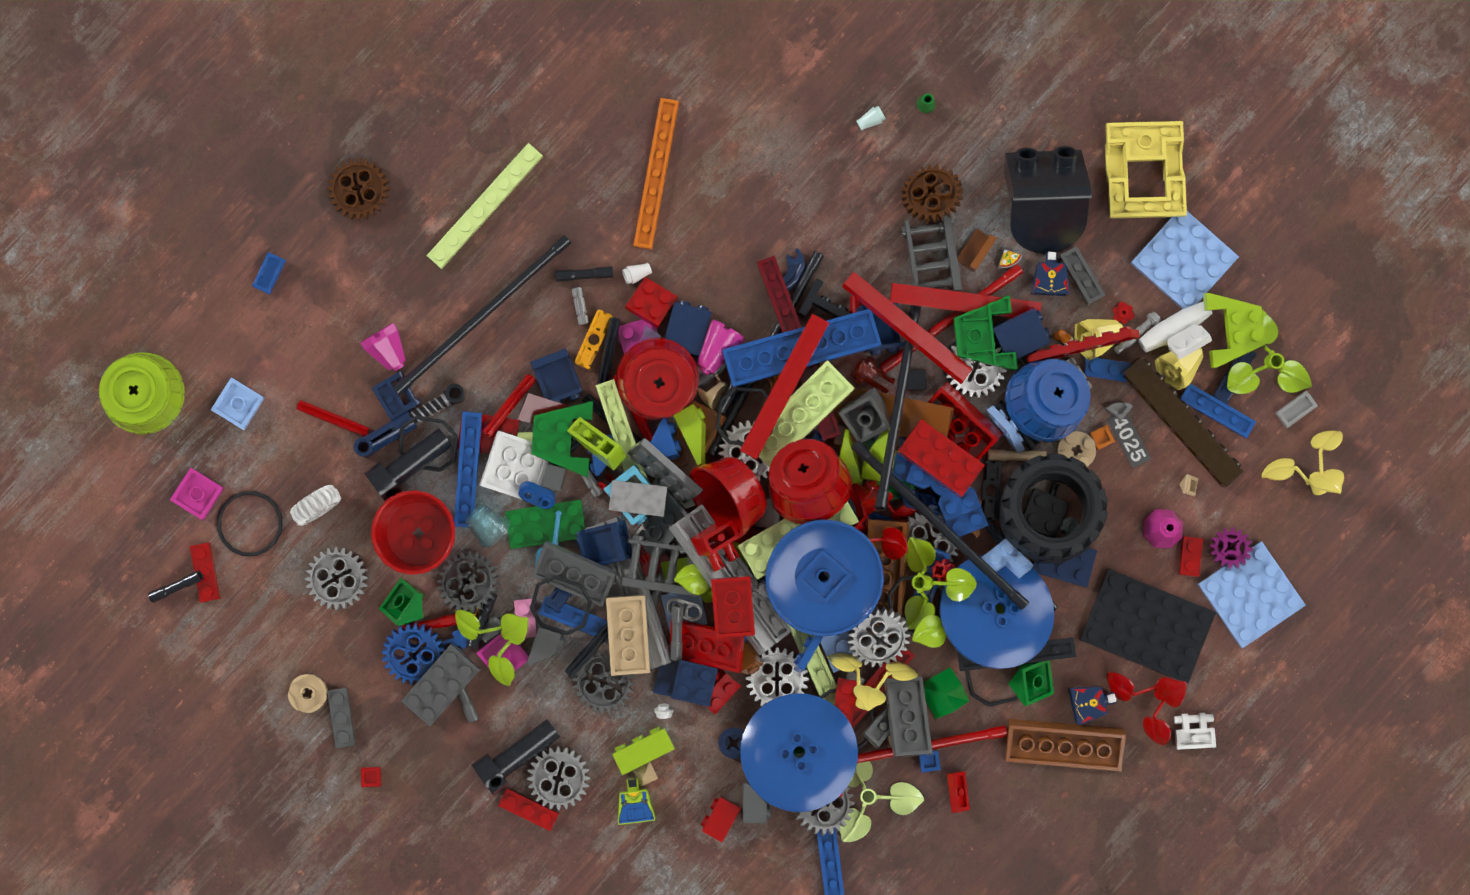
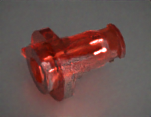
M871 356L863 357L850 374L854 378L853 381L857 384L864 381L873 388L875 387L881 390L882 393L887 394L889 390L872 378L877 374L891 384H894L895 378L889 377L886 372L874 365L875 358Z

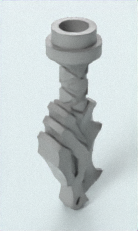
M1155 312L1149 313L1147 320L1135 330H1139L1141 336L1150 326L1158 324L1161 318ZM1137 339L1121 342L1114 348V351L1119 354L1123 349L1132 346Z

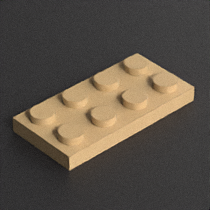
M645 595L607 597L606 607L611 676L650 673Z

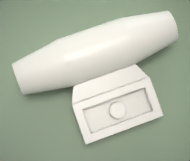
M1204 301L1184 308L1156 324L1138 339L1139 344L1145 352L1168 344L1169 350L1178 359H1182L1212 341L1210 334L1200 325L1212 315V310H1204Z

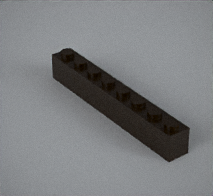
M1136 358L1120 374L1221 487H1227L1243 473L1239 461L1227 454L1229 451L1223 444H1218L1214 433L1209 429L1206 430L1202 426L1203 421L1197 415L1193 416L1189 411V405L1184 401H1180L1176 397L1178 395L1171 386L1168 387L1164 383L1165 379L1163 376L1151 369L1152 364L1146 358Z

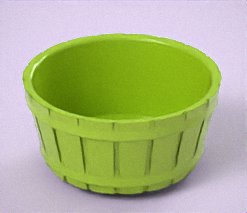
M152 353L129 354L113 362L104 372L99 385L100 402L108 417L123 430L140 435L156 433L169 426L179 415L184 403V383L180 373L175 369L176 367L164 357ZM137 385L139 393L137 395H130L129 387Z

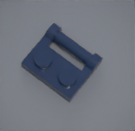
M402 371L372 387L373 392L391 421L421 405L419 398L416 399L410 387L404 392L410 402L407 405H404L400 396L393 388L392 383L399 382L405 376Z

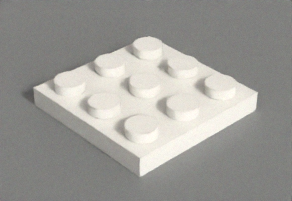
M497 431L480 486L521 499L518 495L520 484L530 481L541 486L548 461L531 455V441Z

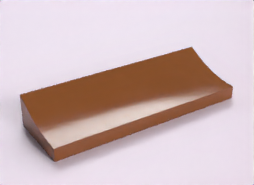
M854 387L855 389L835 408L834 416L838 423L845 424L839 415L842 405L867 392V389ZM878 392L886 404L891 420L895 395ZM905 398L899 436L908 437L918 421L922 419L945 437H948L954 408Z
M868 519V539L883 538L884 529L894 527L903 533L908 543L910 520ZM883 541L872 542L881 559L884 577L881 596L876 606L879 611L885 606L888 612V592L900 577L907 576V553L900 559H889L883 553ZM906 580L901 581L891 595L894 614L899 612L901 618L904 617ZM881 622L876 623L874 626H880ZM892 633L888 637H894L896 633Z
M1008 718L1006 762L1109 771L1122 770L1126 739L1123 728Z

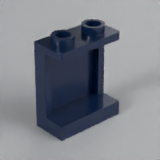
M680 300L679 303H674L665 338L679 343L680 346L689 351L691 356L699 358L712 312L709 311L708 307L698 305V308L690 306L691 303Z
M862 305L856 308V312L867 310L868 308ZM872 312L882 345L863 352L871 353V356L882 354L883 350H888L889 353L900 351L905 342H901L899 333Z
M1029 308L1028 311L993 326V333L1003 353L1016 352V359L1051 343L1049 338L1052 336L1048 328H1044L1041 323L1044 319L1039 309Z
M566 348L530 362L544 398L563 404V400L569 399L573 401L580 398V394L584 393Z
M625 520L576 532V540L580 546L581 556L606 565L631 559L632 547L631 543L627 542L629 535Z

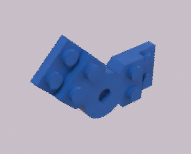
M902 439V441H901V443H900V445H899V448H900V446L903 444V442L905 441L904 439ZM896 453L893 474L899 480L922 490L931 487L933 492L940 496L938 506L945 524L959 537L988 526L981 508L982 506L973 488L969 487L965 494L959 498Z

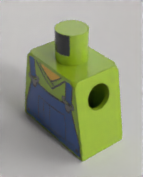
M638 778L627 779L628 791H621L619 795L618 825L655 821L656 816L648 789H639Z

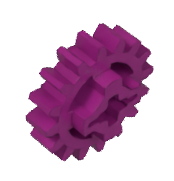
M1232 527L1231 531L1228 532L1224 528L1223 534L1218 531L1216 533L1217 538H1212L1214 544L1210 545V549L1214 551L1210 555L1211 557L1216 556L1214 562L1218 563L1220 561L1221 568L1228 565V570H1231V567L1234 565L1236 569H1239L1240 563L1245 566V559L1250 560L1251 556L1248 553H1252L1253 548L1248 546L1252 544V541H1246L1248 535L1242 536L1241 529L1235 532L1234 527ZM1219 543H1221V546L1223 547L1220 553L1218 551ZM1241 545L1244 546L1243 555L1241 554L1242 552L1239 550ZM1228 546H1229V547L1235 546L1234 551H1233V550L1227 551Z

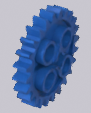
M415 622L414 627L407 623L405 629L401 625L399 626V632L393 629V636L387 635L388 641H384L383 644L386 648L382 649V654H385L382 661H388L385 664V668H391L389 675L396 673L395 680L402 677V683L408 679L410 685H412L413 680L418 682L443 654L442 651H444L445 646H439L442 643V639L436 640L438 633L431 634L432 627L425 630V624L418 628L417 622ZM411 637H416L419 639L420 642L417 644H413L410 642L409 639ZM423 643H427V645L420 648ZM401 649L405 654L399 656L395 653V650ZM417 649H419L417 655L413 654L412 656H410V658H408L410 652L414 653L415 651H417ZM428 651L432 654V657L426 658L422 653ZM407 659V661L404 664H400V662ZM413 663L418 668L411 670L408 668V664Z

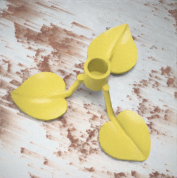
M1325 431L1318 433L1312 438V447L1319 449L1320 472L1312 473L1309 479L1297 466H1294V460L1289 458L1278 459L1270 463L1264 469L1262 478L1285 480L1291 477L1295 470L1305 480L1306 485L1311 486L1314 495H1322L1326 492L1341 494L1344 474L1336 469L1323 472L1322 453L1323 450H1334L1341 444L1343 440L1342 432Z
M839 652L827 657L839 670L856 672L857 686L854 687V694L857 700L855 704L858 708L867 711L885 702L886 696L879 689L888 676L892 675L894 679L900 681H908L918 677L916 671L908 665L893 661L890 664H886L888 672H886L874 689L861 685L859 667L862 666V662H859L856 656L853 657L852 654Z

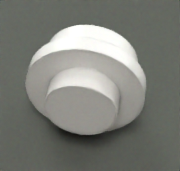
M665 703L659 704L654 709V713L660 719L670 718L674 712V708Z

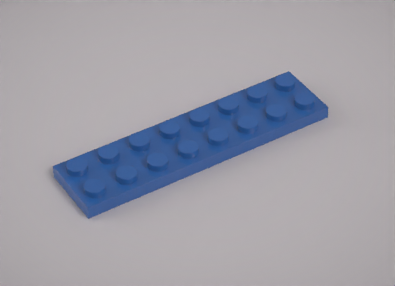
M867 309L827 320L829 325L806 367L880 347L882 344L872 311ZM805 327L723 349L732 387L780 375Z

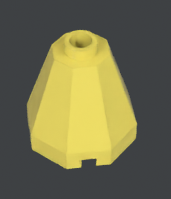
M1087 319L1075 324L1074 338L1075 340L1084 341V337L1095 335L1100 337L1103 332H1120L1119 329L1123 328V325L1117 320ZM1113 345L1081 352V354L1086 359L1091 360L1104 354Z
M1199 348L1182 359H1178L1172 352H1168L1155 360L1156 370L1158 373L1165 375L1166 378L1164 379L1168 385L1177 390L1184 389L1192 382L1203 359V350Z

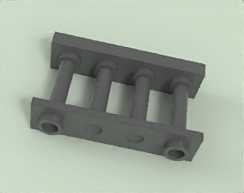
M945 215L943 216V222L939 221L936 224L910 227L909 220L905 221L904 226L901 227L902 238H906L912 276V283L910 285L936 289L948 287L949 289L952 288V291L961 292L962 286L951 218ZM935 231H940V233L943 232L944 234L942 242L917 246L912 244L911 235ZM942 249L946 251L947 258L944 261L915 264V253ZM943 268L949 270L950 277H947L946 280L918 284L917 272Z
M637 535L627 538L628 543H633L629 574L627 573L626 577L621 576V585L699 597V595L688 592L683 586L677 585L674 581L679 550L685 551L682 546L646 541L643 536ZM641 545L653 546L649 572L645 580L638 579V575H636ZM660 548L672 549L668 576L665 582H657L656 578ZM691 559L689 560V565L694 564Z

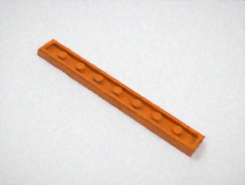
M660 98L633 247L649 250L653 248L679 101Z

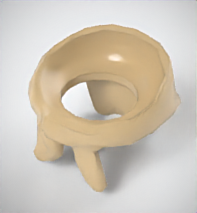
M717 374L714 375L717 379V385L707 392L699 387L697 389L701 400L711 409H715L719 399L728 387L727 383L722 382Z

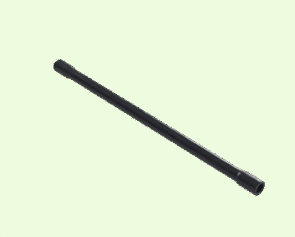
M565 235L557 240L529 268L414 370L393 386L395 391L399 395L403 394L421 375L556 255L564 251L571 244V241Z
M817 251L813 252L803 275L790 297L794 309L814 272L817 271L824 258V255ZM778 321L769 337L782 333ZM755 382L744 384L742 387L752 388ZM739 391L721 427L725 434L726 430L729 431L750 391ZM718 433L708 451L709 454L715 457L721 448L719 444L724 442L721 439L722 435Z
M910 305L909 317L918 324L922 306ZM906 339L880 484L874 506L879 511H885L887 507L890 478L914 348Z
M858 440L851 449L881 476L883 464ZM891 473L890 485L1001 589L1021 611L1030 603Z

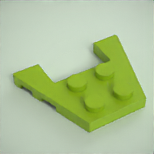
M1211 293L1203 294L1205 311L1224 310L1228 349L1209 351L1211 368H1217L1266 345L1262 306Z

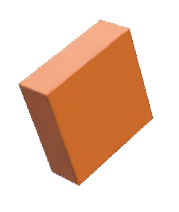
M1107 425L1089 433L1090 437L1095 441L1096 450L1115 442Z

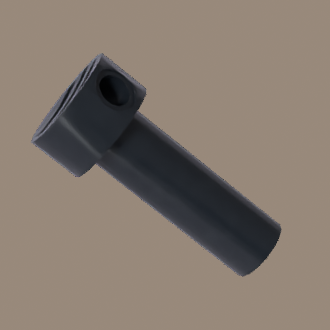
M438 428L385 468L379 462L364 474L383 500L386 501L390 497L395 496V494L402 492L398 486L453 446Z
M546 719L493 759L487 753L471 765L494 796L509 785L506 779L508 775L551 745L560 736L549 720Z

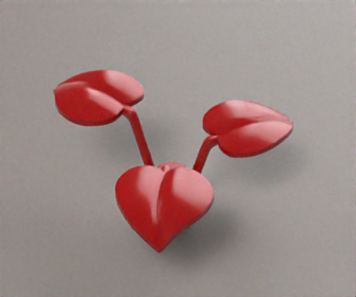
M869 481L862 485L870 490V493L861 502V506L864 508L875 506L876 495L879 489L877 481ZM889 492L887 507L894 513L891 515L892 520H905L908 517L914 516L915 512L918 513L917 510L905 507V505L900 506L898 509H893L889 504L893 495ZM867 514L868 517L865 523L858 527V530L865 536L868 534L869 514Z
M853 483L851 500L856 507V516H863L854 526L858 529L867 519V514L873 513L875 508H864L861 506L862 500L870 493V490L857 483ZM894 527L884 529L883 538L869 539L871 542L883 541V553L892 560L902 558L908 551L905 536L899 529Z
M1108 672L1107 681L1109 688L1119 700L1129 701L1132 696L1155 690L1154 695L1161 703L1154 712L1153 718L1146 716L1143 719V729L1152 741L1159 745H1166L1171 738V730L1165 721L1157 719V715L1165 702L1171 707H1179L1183 703L1186 694V682L1162 677L1153 687L1134 692V684L1129 678L1115 672Z

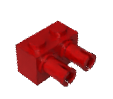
M732 519L719 520L691 538L698 555L708 557L713 571H718L725 567L718 553L720 549L723 548L728 562L740 557L733 544V541L739 538L740 535Z

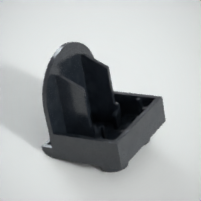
M1060 146L1054 151H1037L1033 148L1024 147L1016 152L1005 153L1004 174L1011 202L1010 228L1015 241L1023 248L1035 253L1058 252L1070 247L1085 231L1089 199H1092L1091 184L1082 150H1076L1070 146Z

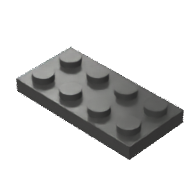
M645 438L627 452L633 462L640 464L648 475L659 481L661 486L667 487L679 502L685 504L698 496L703 490Z
M546 541L532 577L543 581L556 575L580 583L585 588L592 603L603 607L617 571ZM556 579L547 582L552 586L587 600L581 589L577 586Z
M452 643L401 702L428 726H431L481 668Z
M916 677L908 681H900L894 678L886 679L884 687L893 757L933 754L923 678Z

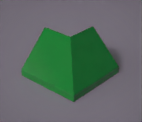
M400 578L379 610L398 626L422 619V599L426 594L403 578Z
M1050 660L1020 665L1018 672L1008 683L1024 706H1029L1054 694Z
M951 667L923 682L925 700L935 720L956 711L969 702L961 682Z

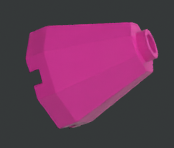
M394 322L360 343L366 352L388 370L393 369L397 371L404 366L403 362L406 359L399 331Z
M1155 509L1143 520V537L1148 540L1153 548H1172L1182 539L1183 521L1173 510Z

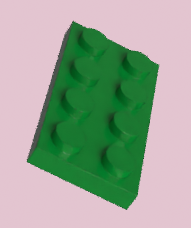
M582 500L556 503L549 509L536 506L505 511L510 549L543 545L546 541L553 542L556 511H561L562 513L558 542L576 540V532L586 529Z

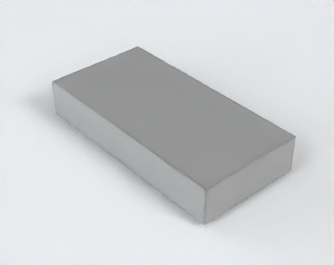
M1305 391L1275 412V415L1283 426L1288 428L1318 405L1308 391Z

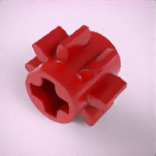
M948 559L936 560L934 567H931L934 574L932 578H938L940 582L947 581V572L954 569L955 564H949Z

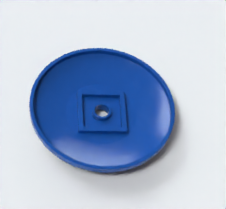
M814 520L793 528L779 540L769 557L765 581L768 597L773 608L787 624L810 635L832 636L857 627L872 613L881 596L884 575L881 559L876 548L861 531L849 524L836 520ZM820 572H828L829 578L826 581H821L818 578Z
M970 560L962 563L958 568L972 574L977 586L967 599L953 601L947 596V585H944L940 599V617L943 629L951 644L968 660L992 669L1013 668L1034 658L1047 643L1054 623L1052 597L1041 576L1033 568L1020 579L1006 566L997 572L1030 602L1021 611ZM996 604H1000L1004 607L1003 614H999L996 612Z
M797 693L775 698L762 706L753 715L742 737L740 755L746 779L763 800L786 811L806 812L830 804L844 792L855 773L858 747L850 722L836 706L820 697ZM798 746L803 747L805 750V755L802 758L794 756L793 751Z

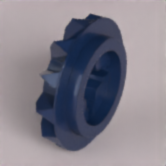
M731 727L723 731L718 741L719 749L723 755L732 759L741 757L743 730ZM728 736H730L734 740L738 739L739 737L741 738L737 743L739 750L734 746L729 747L727 749V747L730 744Z

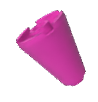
M712 320L709 325L697 362L698 370L707 376L709 373L714 374L725 363L723 349L741 345L744 342V337L732 328L724 327L725 324L716 320Z

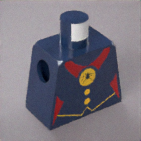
M1046 252V261L1039 262L1036 265L1030 295L1063 297L1069 295L1066 264L1057 263V252Z
M1102 687L1068 688L1077 725L1108 714L1106 705L1116 703L1114 692L1103 694Z

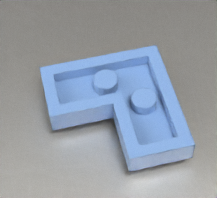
M994 406L990 407L987 411L992 421L1001 429L1008 443L1017 453H1021L1025 450L1021 443L1024 440L1016 432L1018 430L1013 421H1007L1008 418L1002 410L998 411Z
M1006 539L982 557L996 572L1006 566L1019 579L1033 567V564Z

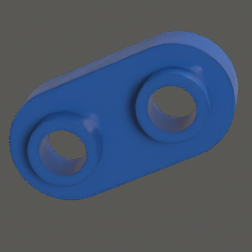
M530 481L520 484L518 495L522 500L543 509H549L554 506L555 494L553 491Z

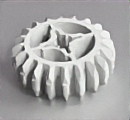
M327 485L314 491L292 507L290 513L293 520L300 526L307 525L340 502V493L333 485Z

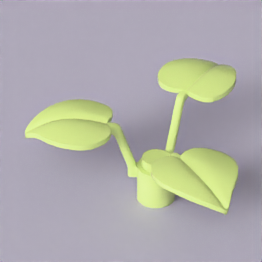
M871 762L858 763L848 786L857 787L861 783L863 789L860 795L863 802L862 809L859 812L857 809L851 808L854 810L852 814H848L851 820H844L847 825L845 827L840 826L842 841H857L869 832L871 819L863 815L866 806L874 804L877 799H891V809L899 815H907L912 813L924 801L923 795L917 788L904 782L892 785L890 789L891 796L877 795L874 790L867 789L864 783L873 774Z

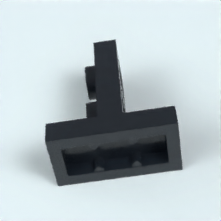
M816 279L799 311V315L805 318L811 306L814 305L836 318L850 314L847 312L848 309L840 304L835 306L830 303L831 300L823 295L821 297L817 296L824 283L819 279Z

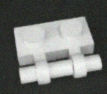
M1204 712L1198 713V715L1181 714V716H1174V724H1182V729L1175 730L1177 750L1216 747L1215 728H1207V722L1214 721L1213 714H1205ZM1189 723H1199L1200 728L1190 729Z

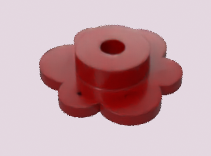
M1120 302L1117 307L1113 308V319L1118 322L1121 321L1123 324H1126L1128 320H1132L1134 318L1132 306L1127 305L1125 302Z

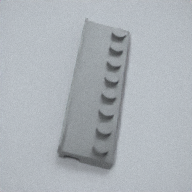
M701 504L669 527V529L710 587L711 579L751 576L755 635L746 636L756 652L761 655L792 630L775 611L769 597L740 557L728 562L723 548L720 549L718 553L725 567L718 571H713L708 557L698 555L691 538L715 523Z
M622 515L586 529L622 521L625 518ZM631 559L603 565L617 571L608 597L645 595L650 670L673 662L670 659L671 653L649 589L620 584L621 576L626 577L627 573L629 574ZM638 562L636 575H638V579L645 580L640 562Z

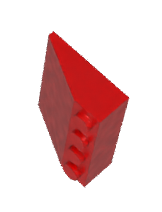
M948 382L928 401V403L954 408L947 438L949 439L950 436L952 442L963 448L977 460H980L1003 434L998 427ZM966 433L965 437H955V434Z

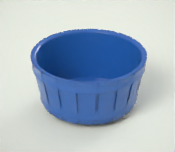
M1048 359L1024 365L1013 374L1006 388L1005 401L1011 420L1023 434L1041 442H1054L1070 435L1078 427L1090 405V388L1085 376L1077 367L1064 360ZM1056 387H1058L1059 390H1063L1061 398H1059L1058 395H1054Z

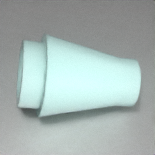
M873 106L857 120V123L861 130L881 124L886 118L879 106L875 108Z

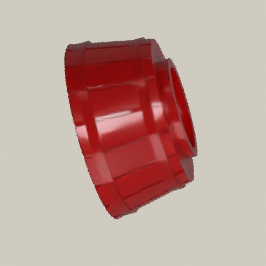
M650 338L640 343L638 342L623 355L621 363H619L617 368L616 384L622 401L632 412L646 419L662 420L663 418H673V415L687 408L692 403L697 393L699 373L696 362L686 348L670 339ZM659 377L665 382V385L660 386V389L656 388V384L653 383Z
M802 439L787 444L778 451L769 468L771 503L780 516L797 524L830 519L834 514L841 511L851 495L852 478L846 464L830 446L821 441ZM803 464L805 466H809V468L806 469V473L798 471V469H800L801 465Z
M726 457L692 469L689 478L703 489L698 496L693 498L696 508L702 504L715 523L719 520L732 519L740 535L733 542L743 537L763 517L767 508L763 488L753 471L744 462L734 457Z
M417 490L400 492L387 499L377 510L371 527L372 544H374L373 547L378 557L391 569L409 575L426 573L438 567L450 554L456 535L454 520L446 505L434 495ZM417 528H421L420 530L424 532V536H420V539H416L417 537L413 535V531H417Z

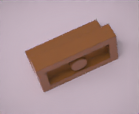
M976 228L958 255V262L975 273L997 238L992 234L988 236Z

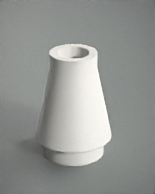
M649 263L626 266L622 273L627 284H634L645 276L652 274Z

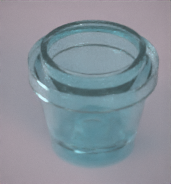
M484 503L476 507L465 520L482 548H490L495 545L510 528V520L506 516H501Z

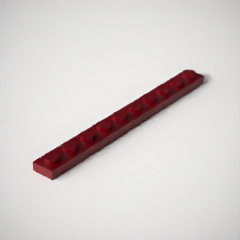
M775 255L757 261L758 269L782 333L802 328ZM816 365L805 368L800 377L801 385L817 371ZM833 411L817 425L822 441L841 435Z

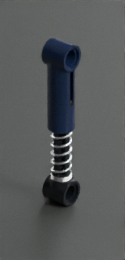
M450 384L443 391V394H440V397L434 398L431 402L428 401V404L422 405L420 409L417 408L416 411H411V414L407 411L368 435L358 438L353 447L355 453L362 457L372 456L376 451L399 439L400 427L413 417L434 416V413L440 412L442 408L445 409L449 405L453 406L462 403L466 398L465 389L459 384ZM459 389L461 392L460 396L453 399L451 397L452 391ZM416 420L404 428V435L416 429L417 423H422V420ZM367 442L369 449L363 453L360 450V446L362 443Z

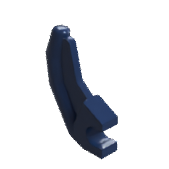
M798 248L795 250L798 255L796 259L791 258L789 254L787 255V274L783 277L787 290H790L799 282L805 270L804 258Z

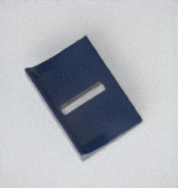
M908 488L937 516L941 514L934 495L920 493ZM897 494L896 497L903 499L905 507L915 509L902 495Z

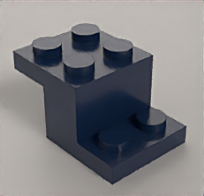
M685 660L673 661L659 666L653 693L709 707L718 668Z

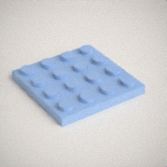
M1187 211L1186 217H1171L1130 264L1175 304L1184 309L1197 304L1203 298V294L1213 287L1239 256Z
M1262 541L1251 547L1253 551L1248 553L1251 558L1250 560L1245 559V566L1240 563L1239 569H1236L1233 565L1231 570H1228V565H1225L1197 584L1240 648H1244L1306 606Z

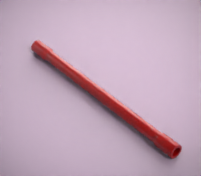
M1016 264L978 294L993 295L1006 284L1011 283L1024 273L1023 270ZM953 311L927 330V332L935 337L952 325L955 317L967 312ZM914 346V348H913V353H914L916 350H918L915 346ZM903 349L879 364L885 374L900 364Z
M1003 725L986 730L931 740L933 750L986 739L992 740L1007 737L1008 734L1006 726ZM892 747L858 753L857 764L893 757Z

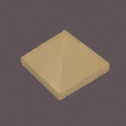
M1186 475L1179 484L1182 492L1195 497L1198 478Z
M651 762L633 770L636 778H638L640 787L658 779Z

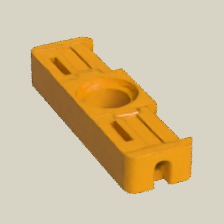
M597 310L575 359L577 365L588 370L591 369L589 365H592L596 352H599L604 341L610 318L613 317L611 314ZM593 334L598 335L600 339L596 345L589 343V337Z

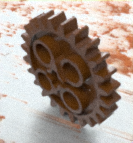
M357 158L356 163L349 159V165L342 162V169L336 166L338 173H331L334 180H328L332 186L327 188L328 191L332 192L328 197L334 199L331 204L333 206L338 205L335 210L337 212L343 210L342 215L344 217L349 213L350 219H353L356 215L358 220L361 219V215L368 219L369 213L375 216L374 210L381 212L382 210L379 205L386 206L383 198H389L385 192L390 191V188L385 186L389 183L388 179H383L386 176L385 172L380 173L382 168L380 166L375 168L374 162L368 165L367 159L361 163L359 158ZM354 173L357 174V182L362 187L360 189V193L363 198L364 205H361L360 196L356 192L357 184L353 177ZM363 174H370L368 181H361ZM350 178L351 184L344 187L343 181ZM373 191L375 193L374 198L367 200L366 194ZM353 196L356 197V202L353 205H348V199Z
M936 164L934 169L931 168V165H928L927 170L921 167V172L914 170V177L908 175L910 182L904 181L905 188L901 189L903 194L901 198L904 208H906L908 214L911 213L913 219L918 216V220L921 222L925 218L926 224L929 223L930 219H933L935 224L937 218H940L943 222V216L946 215L951 218L950 212H957L955 206H961L959 200H963L962 193L964 192L963 187H961V180H958L957 174L953 175L952 169L947 172L946 166L940 170L938 164ZM931 180H934V181H935V182H933V183H931V184H928V182L931 181ZM933 204H936V205H937L936 207H933V208L930 207V206L933 205Z

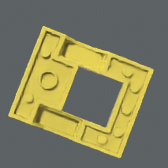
M1183 121L1106 123L1105 160L1109 218L1187 216L1186 182L1182 163L1184 143ZM1162 161L1165 197L1129 198L1127 162Z

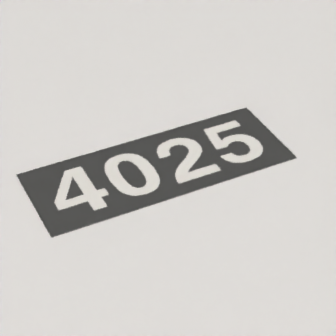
M1128 413L1121 422L1114 416L1107 419L1132 468L1151 459Z

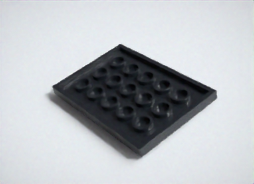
M1107 569L1080 641L1179 681H1185L1188 684L1216 612Z

